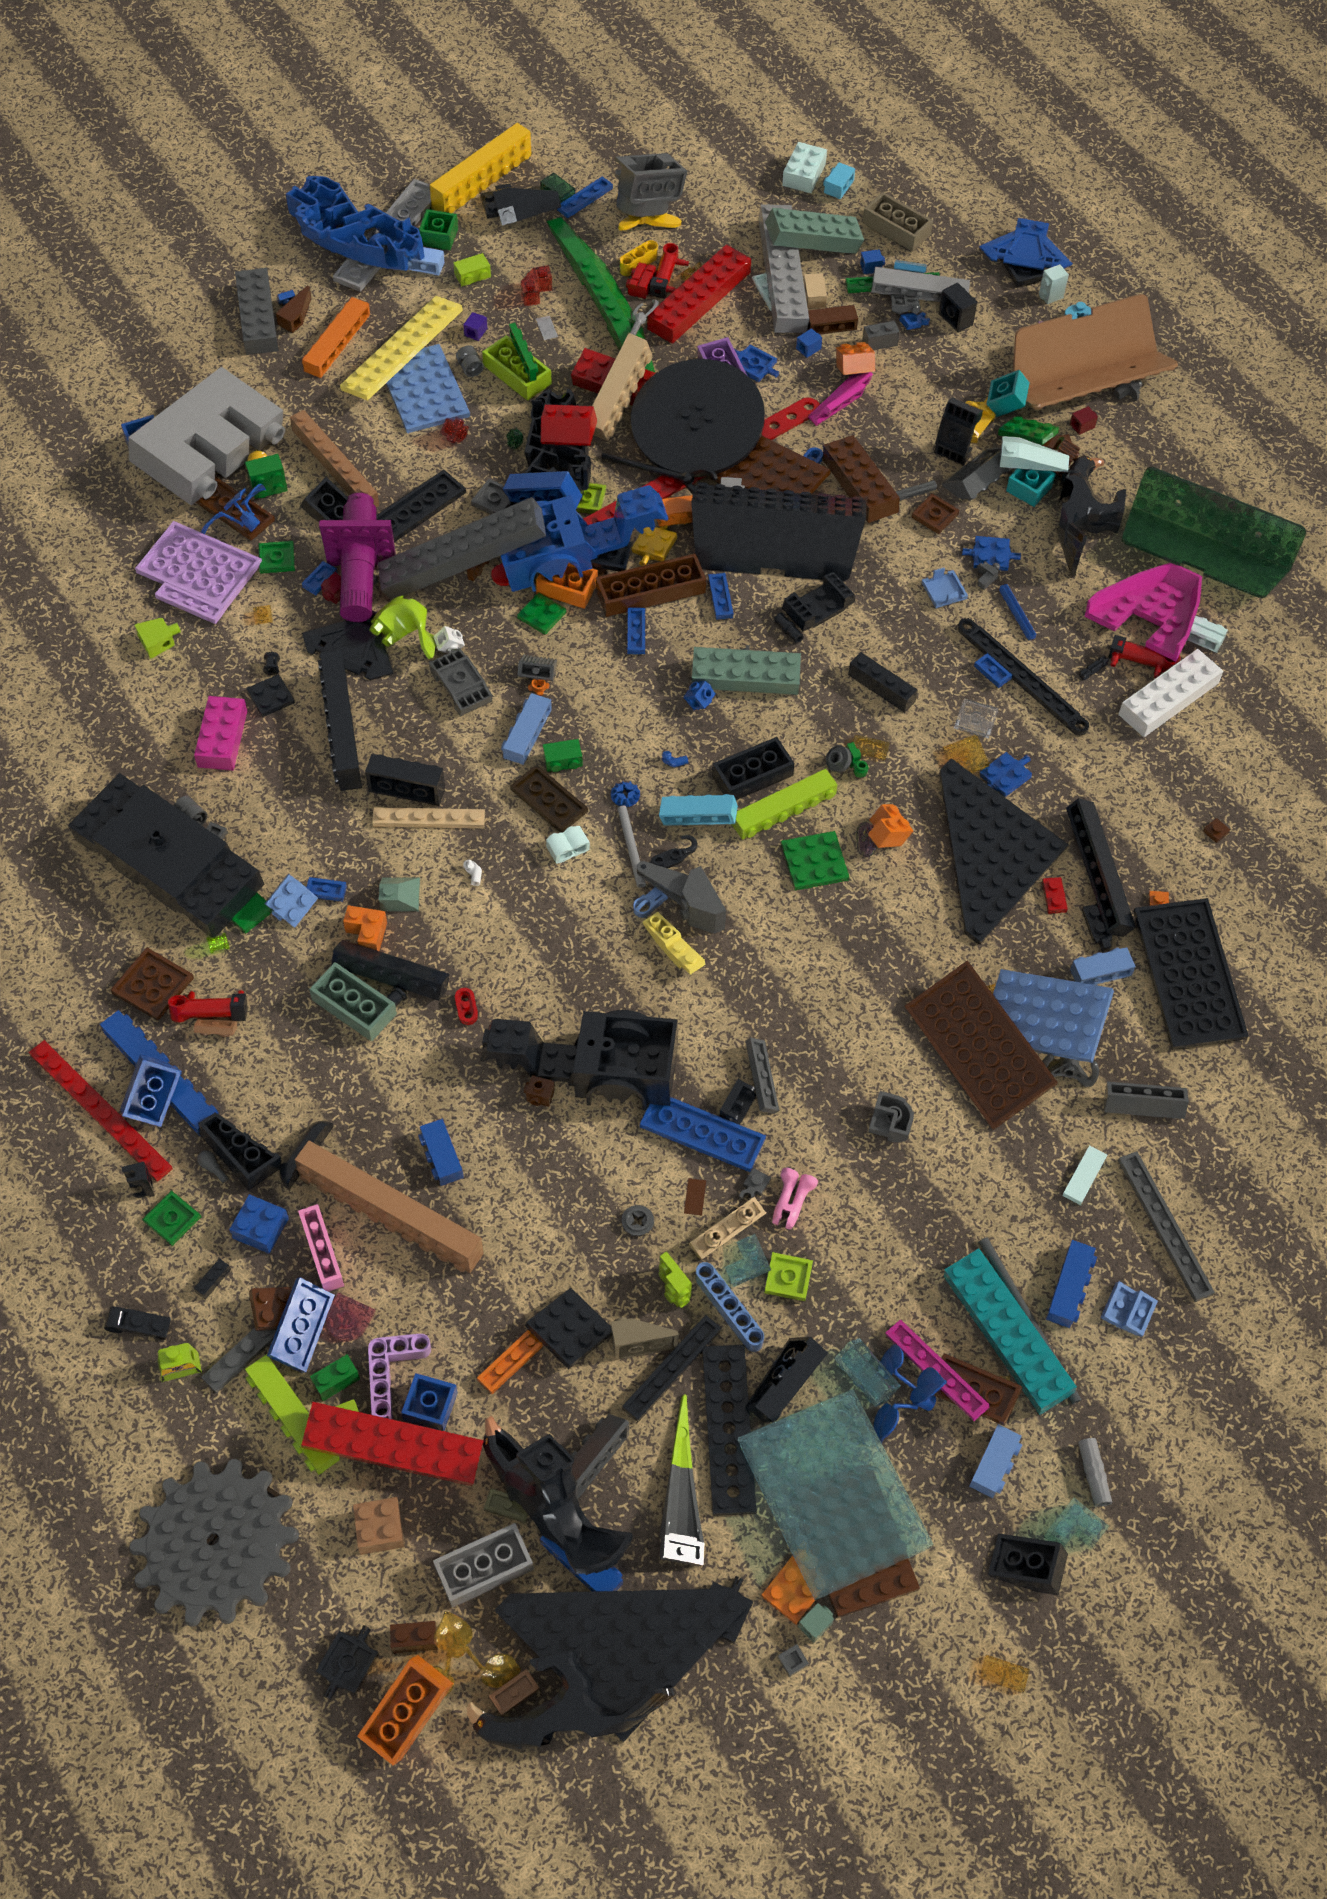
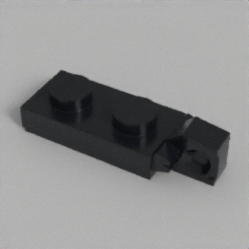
M1098 904L1083 906L1082 913L1092 941L1095 944L1099 943L1102 953L1110 952L1112 947L1110 941L1113 939L1111 934H1107Z

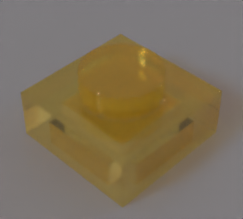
M271 605L253 607L255 625L273 623Z

